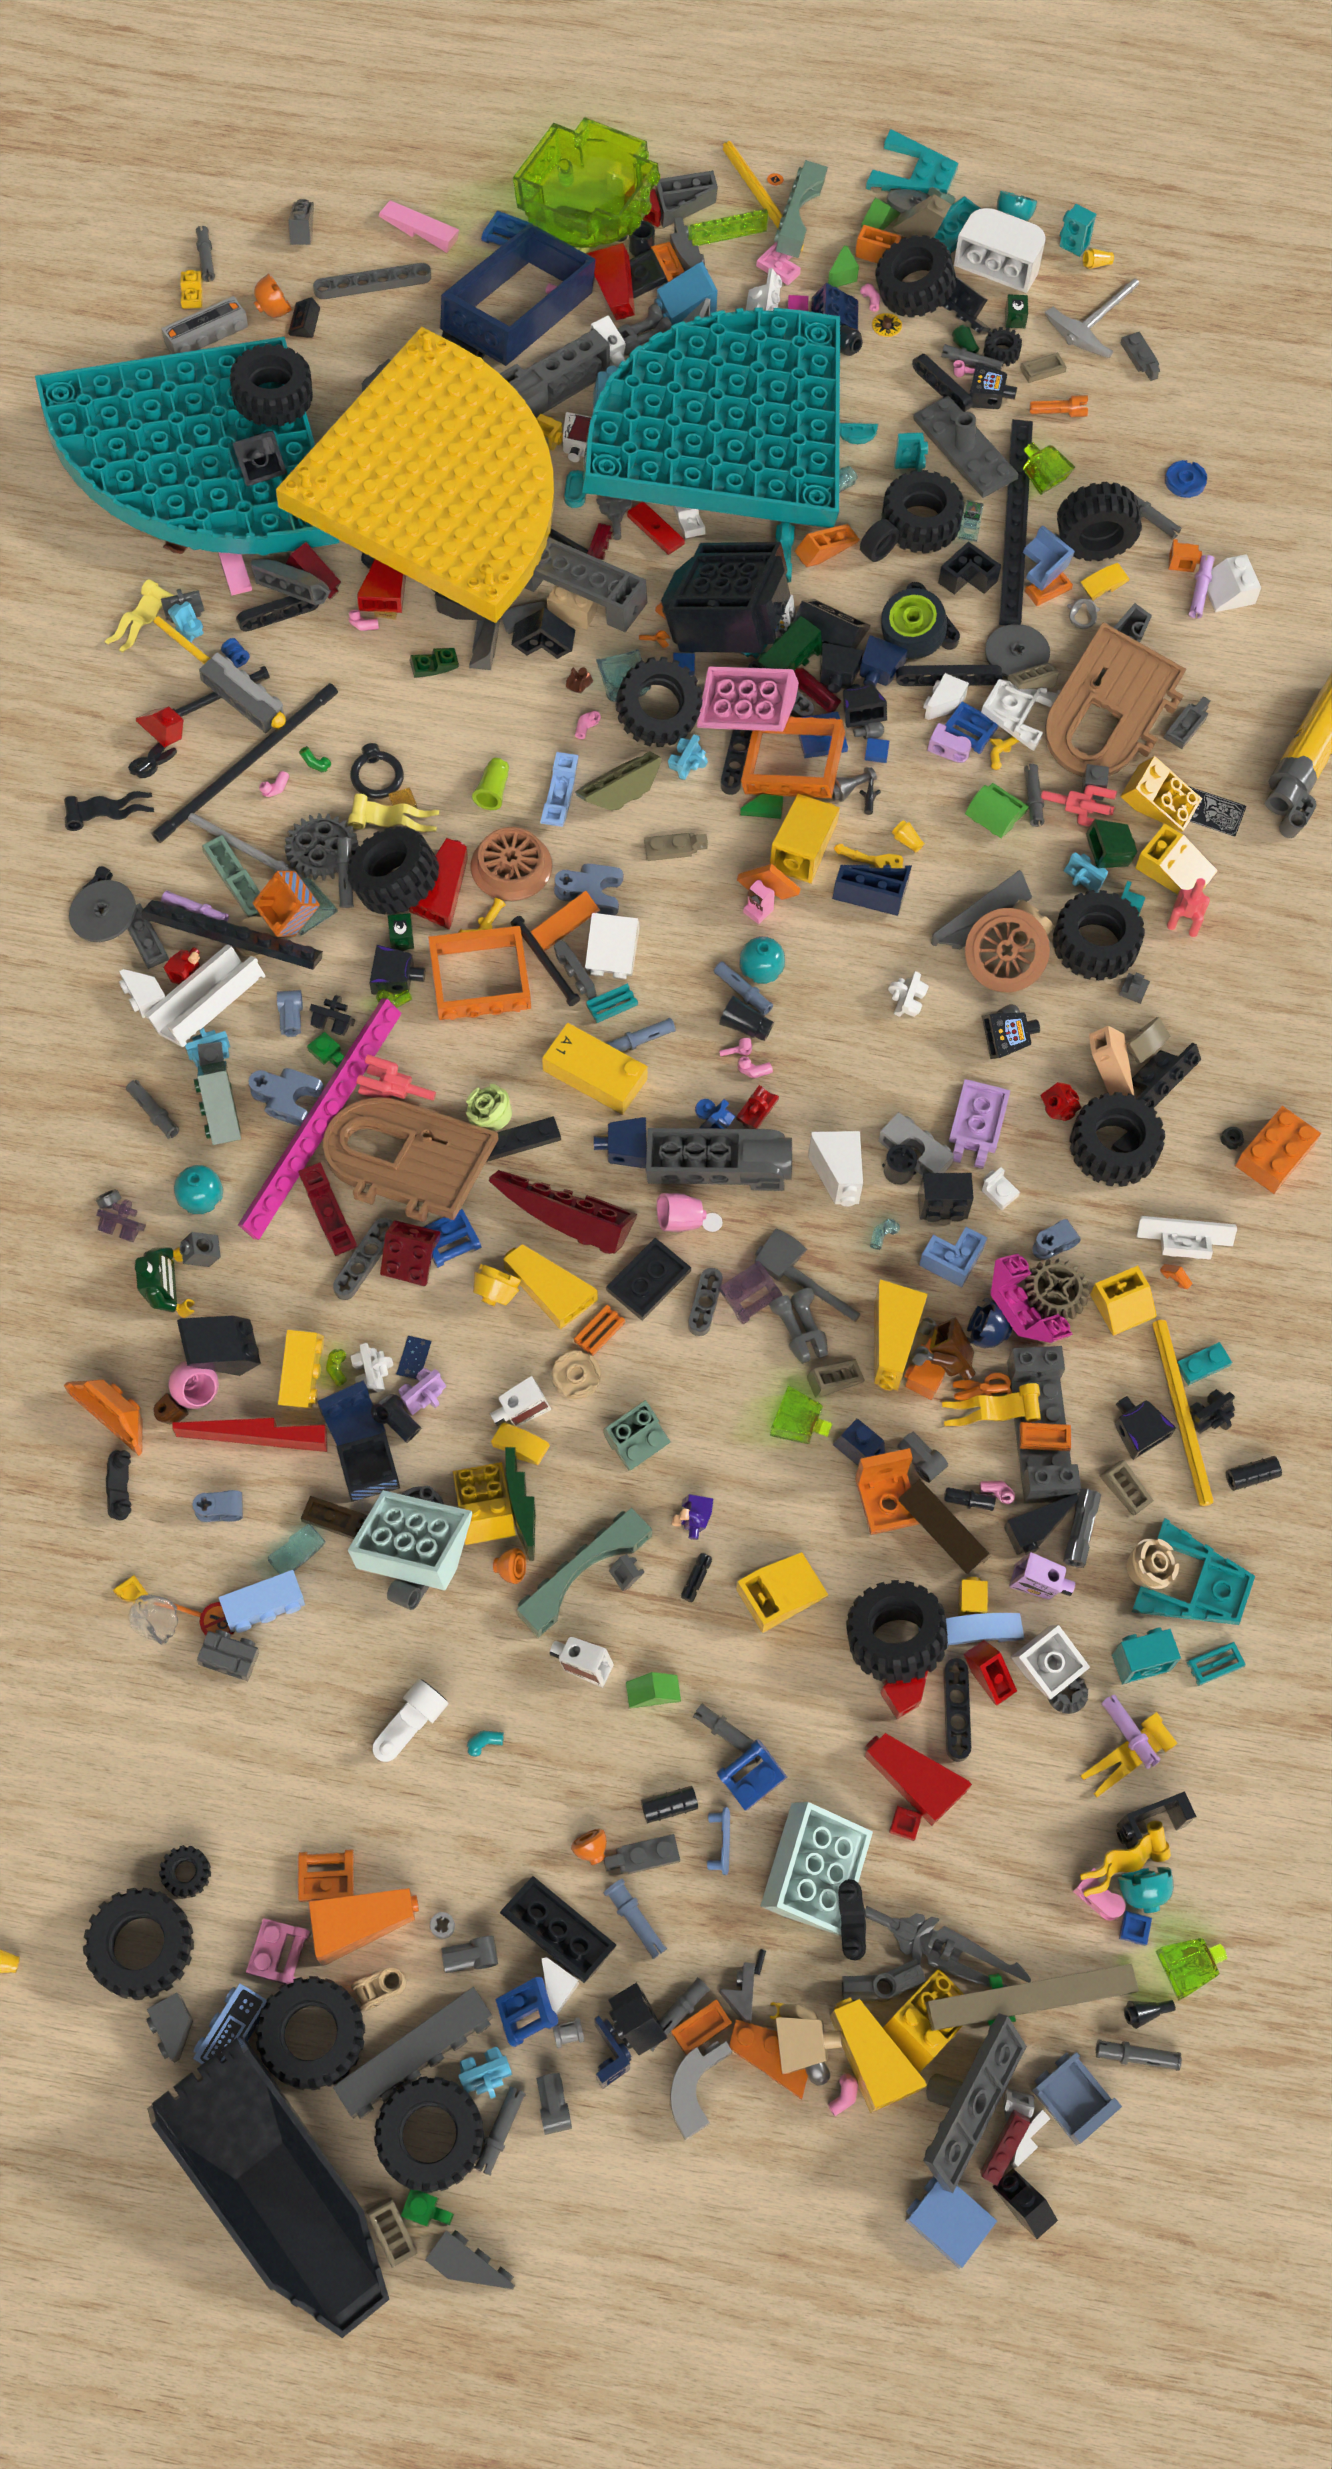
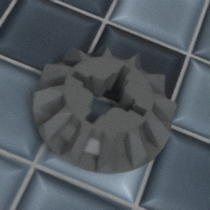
M1080 1677L1068 1685L1070 1690L1076 1691V1693L1071 1695V1700L1068 1699L1066 1694L1062 1695V1693L1057 1694L1052 1699H1048L1054 1709L1061 1713L1072 1714L1080 1711L1088 1701L1089 1689L1084 1683V1679Z

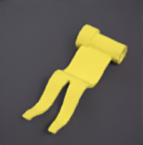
M151 579L146 580L143 584L141 594L144 596L141 598L136 609L125 613L115 634L105 640V643L109 645L111 642L120 639L128 625L133 621L126 643L119 649L122 653L134 644L141 627L154 621L162 607L161 599L174 596L160 588L158 583Z
M355 794L352 813L349 814L347 823L348 826H352L354 829H364L366 823H370L380 827L403 825L418 832H436L437 827L418 824L403 814H409L417 818H427L439 815V810L423 811L403 803L385 806L367 801L368 797L364 794Z

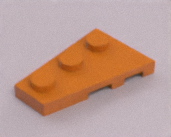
M736 2019L729 2044L731 2050L802 2100L808 2075L805 2069L782 2074L778 2032Z

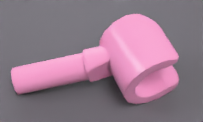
M961 360L954 362V375L956 377H962L965 373L974 374L975 368L965 367L964 362Z
M740 1039L739 1046L720 1050V1056L739 1053L743 1056L749 1055L752 1051L751 1039Z

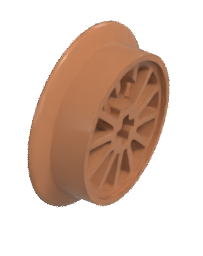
M505 827L490 833L478 845L471 859V874L477 886L489 896L505 901H517L535 895L547 884L552 873V858L547 847L531 832L517 827ZM526 865L535 866V868L531 869ZM520 871H523V872L526 873L527 875L524 876V877H521V875H520L519 872H520ZM501 873H507L505 877L499 876Z
M1001 908L982 916L970 930L965 946L967 965L973 976L985 987L998 992H1015L1033 984L1044 972L1050 953L1048 936L1041 923L1031 914L1015 908ZM1011 923L1020 925L1019 928L1011 932ZM999 924H1007L1006 940H1004L997 927ZM992 928H994L1000 938V943L987 936V933ZM1020 931L1027 935V940L1022 945H1018L1014 940L1015 934ZM983 939L995 944L997 949H982ZM1031 939H1034L1035 949H1025L1030 944ZM1004 945L1013 946L1011 950L1013 954L1011 956L1008 954L1003 955L1005 951L1003 949ZM997 952V955L983 962L981 953ZM1035 952V958L1031 962L1020 956L1019 953ZM1000 958V962L994 972L991 973L986 968V965ZM1016 958L1030 965L1026 972H1022ZM1006 961V977L997 976L1003 962ZM1010 961L1015 965L1019 976L1010 978Z

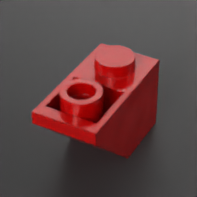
M928 1671L925 1672V1677L919 1680L916 1677L912 1678L911 1682L903 1683V1680L896 1681V1684L888 1683L887 1679L883 1682L884 1686L880 1694L896 1719L919 1707Z

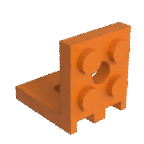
M910 1448L860 1459L855 1480L870 1535L920 1524L899 1502V1497L911 1487L907 1475L913 1458ZM891 1499L895 1502L896 1508L887 1510L883 1507L882 1501Z

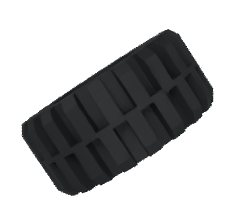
M913 235L909 239L905 237L901 239V242L893 243L890 249H886L882 254L883 258L879 259L875 276L884 305L891 312H896L897 315L903 317L907 315L909 318H914L915 315L921 317L925 316V313H932L936 311L938 306L941 307L945 304V299L950 298L952 290L955 288L956 273L950 252L944 243L934 237L931 239L927 235H922V237ZM930 271L920 280L902 282L905 277L913 272Z
M265 344L262 347L259 345L254 346L252 350L247 349L242 353V356L239 355L230 369L232 400L236 410L249 421L253 420V423L257 425L265 424L266 427L278 425L280 427L284 426V423L287 422L291 424L296 421V418L300 419L311 406L313 390L309 365L304 360V357L298 352L295 354V351L289 347L286 349L283 345L279 344L276 346H271V344ZM268 382H279L285 384L284 386L275 389H265L258 387L259 385Z
M914 470L908 475L906 473L899 476V479L896 478L890 483L885 492L881 519H887L899 530L897 543L900 548L904 550L906 548L910 549L914 553H917V551L929 553L931 550L936 552L941 550L942 546L945 548L951 544V541L955 540L960 531L964 511L963 495L961 491H958V486L954 482L951 483V479L947 476L942 477L940 473L935 471L930 473L928 470H922V472ZM915 506H924L931 508L938 515L919 517L910 513L907 509Z
M1101 482V484L1091 483L1087 487L1082 486L1076 492H1071L1067 497L1068 499L1065 498L1058 509L1057 522L1060 539L1075 551L1073 556L1080 560L1084 558L1085 561H1103L1105 558L1111 559L1117 554L1121 555L1127 548L1130 549L1134 545L1142 530L1136 495L1124 485L1121 486L1119 483L1113 482L1109 484L1108 482Z
M651 657L645 663L644 661L636 663L635 668H630L626 673L616 696V711L619 712V722L621 724L624 723V730L627 734L633 733V739L637 742L640 739L644 740V745L651 746L652 743H656L657 747H664L665 743H668L669 746L676 744L678 739L685 738L688 732H691L701 713L700 709L703 700L700 697L702 691L701 687L696 686L698 682L696 676L689 675L690 669L684 666V668L678 666L680 662L677 660H673L672 663L667 662V657H661L659 661H656L655 657ZM651 685H660L671 690L679 703L677 714L665 720L655 719L647 715L641 708L638 700L642 689Z
M396 826L395 829L391 827L385 828L382 832L377 831L374 833V836L371 838L367 837L363 844L355 849V854L351 855L349 860L350 865H348L347 874L351 887L367 909L378 914L385 915L387 912V914L393 915L398 911H408L407 908L417 906L421 899L424 900L428 896V892L432 891L435 887L434 881L438 879L439 863L430 846L419 832L402 826Z
M1091 890L1086 891L1085 895L1083 893L1074 896V899H1070L1065 903L1064 908L1059 913L1053 933L1055 954L1058 959H1063L1062 964L1065 968L1070 967L1072 973L1077 976L1078 974L1084 975L1085 979L1090 980L1093 977L1097 981H1101L1105 977H1108V979L1116 978L1118 973L1122 975L1128 971L1129 967H1132L1142 946L1145 929L1143 928L1144 922L1142 917L1138 916L1139 911L1135 906H1130L1131 902L1129 900L1119 898L1120 895L1114 892L1112 895L1108 894L1105 890H1100L1099 893ZM1086 925H1100L1109 929L1116 936L1118 942L1109 946L1095 945L1087 941L1081 935L1079 929Z
M1114 1092L1112 1096L1109 1093H1104L1100 1095L1099 1099L1094 1097L1089 1100L1087 1105L1081 1108L1072 1128L1069 1141L1071 1143V1155L1075 1156V1164L1078 1167H1083L1081 1172L1086 1176L1089 1174L1093 1176V1181L1099 1183L1101 1180L1106 1182L1107 1186L1112 1187L1114 1183H1118L1119 1187L1127 1186L1129 1181L1131 1184L1140 1182L1141 1178H1146L1150 1174L1163 1150L1165 1130L1162 1129L1163 1122L1161 1118H1156L1157 1111L1153 1107L1149 1108L1146 1106L1148 1102L1143 1099L1139 1101L1134 1098L1135 1095L1129 1093L1127 1096H1123L1122 1092ZM1106 1126L1123 1128L1132 1132L1139 1139V1147L1128 1153L1114 1152L1106 1148L1099 1141L1096 1131Z
M891 1580L889 1584L884 1582L876 1584L877 1587L874 1589L869 1587L863 1591V1597L859 1595L854 1600V1606L850 1607L847 1614L846 1629L849 1647L856 1665L861 1666V1670L867 1675L872 1673L874 1679L879 1681L887 1679L888 1683L896 1684V1681L903 1680V1683L911 1682L912 1678L916 1677L919 1680L925 1677L926 1671L932 1672L937 1667V1662L942 1661L945 1656L944 1651L948 1645L947 1623L942 1604L938 1603V1598L930 1592L928 1594L927 1588L922 1585L916 1587L914 1582L910 1581L899 1583V1580ZM894 1620L909 1621L920 1628L915 1637L902 1643L884 1642L874 1635L880 1626Z
M144 1887L142 1890L130 1888L127 1889L125 1894L118 1892L112 1895V1901L109 1903L104 1901L98 1906L101 1909L97 1916L92 1914L89 1919L91 1927L90 1929H85L84 1939L87 1942L83 1946V1953L88 1960L86 1965L99 1984L119 1997L125 1999L129 1997L134 2000H143L147 1996L150 1998L157 1997L160 1991H168L174 1987L172 1983L177 1978L180 1980L185 1974L183 1972L184 1967L190 1965L192 1959L190 1951L194 1950V1940L191 1936L193 1934L192 1926L188 1922L185 1912L175 1901L160 1891L155 1892L151 1888ZM139 1918L151 1919L160 1925L164 1933V1944L161 1953L153 1963L139 1970L125 1968L118 1962L114 1954V1945L119 1932L133 1920Z
M309 1976V1979L299 1977L293 1979V1983L289 1985L284 1983L278 1987L279 1991L275 1995L271 1994L266 2000L268 2004L265 2009L261 2008L258 2015L260 2021L259 2024H256L255 2033L258 2038L256 2046L260 2052L261 2060L276 2078L296 2089L320 2090V2087L326 2085L330 2087L336 2084V2080L341 2077L344 2078L349 2074L348 2070L352 2065H356L359 2060L360 2050H363L365 2024L363 2023V2015L360 2008L345 1988L327 1978L324 1980L318 1976ZM305 2007H321L327 2010L335 2020L337 2027L335 2043L321 2058L315 2060L299 2059L289 2051L286 2045L285 2029L287 2023L296 2012Z
M424 2076L418 2077V2080L412 2082L409 2080L403 2083V2087L398 2090L395 2089L389 2095L390 2098L386 2103H383L380 2108L379 2118L376 2119L374 2142L378 2158L388 2174L398 2183L409 2189L424 2193L449 2189L448 2187L454 2184L457 2185L464 2180L463 2178L473 2170L476 2160L480 2157L482 2142L484 2141L481 2114L467 2091L463 2090L453 2081L444 2080L442 2077L428 2078ZM433 2106L443 2109L452 2117L456 2127V2139L451 2151L444 2158L436 2162L427 2163L416 2160L408 2153L403 2142V2130L406 2121L415 2111L423 2107Z

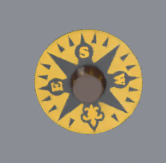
M882 313L873 319L872 328L880 336L892 337L901 331L902 322L893 314Z

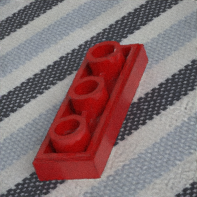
M641 502L627 511V517L666 554L670 555L685 545V539L645 502Z

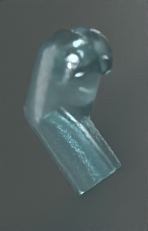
M886 1219L877 1225L873 1231L870 1247L880 1250L885 1235L889 1233L894 1235L899 1232V1223L894 1219Z

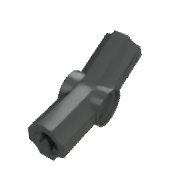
M914 1959L879 1975L842 1976L843 2000L851 1997L852 2001L860 1999L861 2001L886 2002L892 1997L926 1982L920 1964ZM879 1981L889 1983L891 1987L889 1994H881L878 1991L877 1983Z

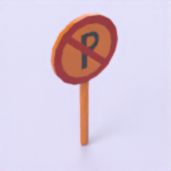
M155 1598V1602L200 1617V1628L205 1636L208 1631L215 1633L216 1630H222L231 1635L234 1634V1632L231 1633L220 1602L208 1605L201 1613L160 1598Z

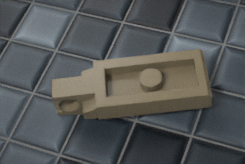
M681 833L644 837L647 861L692 857V854L697 853V850L708 849L707 834Z

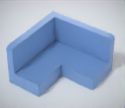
M1043 525L1039 528L1036 537L1023 551L1025 555L1037 564L1028 572L1026 579L1041 591L1069 566L1075 552Z
M965 1227L954 1246L933 1235L922 1253L919 1265L962 1288L984 1250L987 1237Z

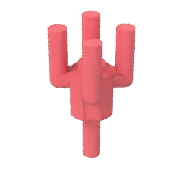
M1087 785L1084 793L1070 791L1068 796L1043 790L1041 798L1066 805L1065 811L1078 814V824L1090 827L1094 819L1088 817L1089 813L1097 812L1113 815L1115 808L1114 806L1097 803L1096 800H1093V795L1115 800L1117 791Z
M1198 878L1193 888L1189 890L1181 889L1179 891L1167 923L1168 929L1174 930L1179 918L1185 916L1193 920L1189 935L1191 937L1198 935L1210 902L1209 897L1205 896L1202 892L1206 883L1205 879Z
M372 1055L366 1056L365 1064H369L367 1074L380 1077V1080L359 1075L356 1082L361 1085L358 1094L371 1098H392V1096L405 1099L409 1093L434 1101L436 1092L412 1085V1077L398 1073V1065L396 1063Z

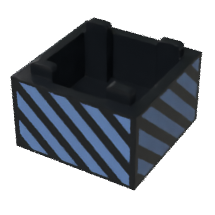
M386 1433L336 1446L351 1502L379 1495L383 1490L389 1492L400 1489Z

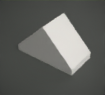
M546 1957L542 1958L546 1991L551 2008L558 2015L579 1985V1980Z

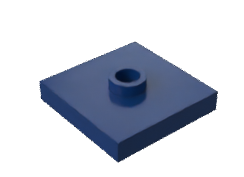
M832 712V713L819 714V715H813V716H807V717H800V718L814 717V718H824V719H830V718L840 719L839 712ZM798 735L804 758L828 755L832 736ZM845 737L841 753L848 752V745Z

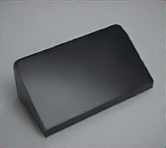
M312 297L296 302L288 332L290 336L306 338L314 336L320 306Z

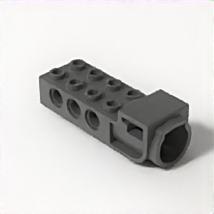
M593 329L575 341L566 344L558 351L551 353L541 361L534 363L527 369H522L518 364H515L500 373V375L516 389L531 409L535 418H537L540 414L547 412L595 383L598 372L607 371V368L610 366V343Z
M648 1128L647 1182L648 1184L750 1185L753 1191H784L785 1180H792V1137H785L782 1132L772 1129Z

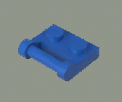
M497 211L483 231L481 239L483 242H492L502 246L508 239L493 234L494 232L512 238L530 222Z
M961 702L945 724V731L957 737L963 736L968 738L974 751L981 754L999 725L981 713V711ZM957 725L980 737V739L976 740L955 729L954 726Z
M463 1209L459 1210L454 1220L443 1217L424 1226V1228L441 1232L440 1240L432 1253V1259L437 1268L443 1266L444 1262L474 1249L476 1251L482 1248ZM465 1236L469 1238V1241L445 1252L439 1253L438 1248Z
M759 1739L751 1743L752 1747L728 1767H722L716 1772L720 1780L728 1787L745 1811L749 1810L788 1778ZM759 1755L763 1762L736 1782L732 1776Z
M535 1977L495 1999L507 2041L512 2047L522 2044L525 2038L544 2028L550 2029L558 2024V2016L551 2008L542 1977ZM539 2011V2019L518 2029L516 2022Z

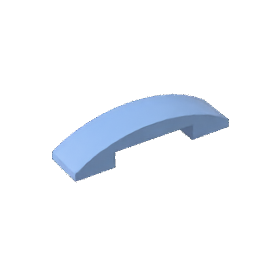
M556 752L552 780L547 801L544 804L541 824L563 827L572 797L578 755Z
M984 1613L946 1618L947 1648L949 1645L975 1643L983 1640H998V1642L1024 1640L1020 1613Z

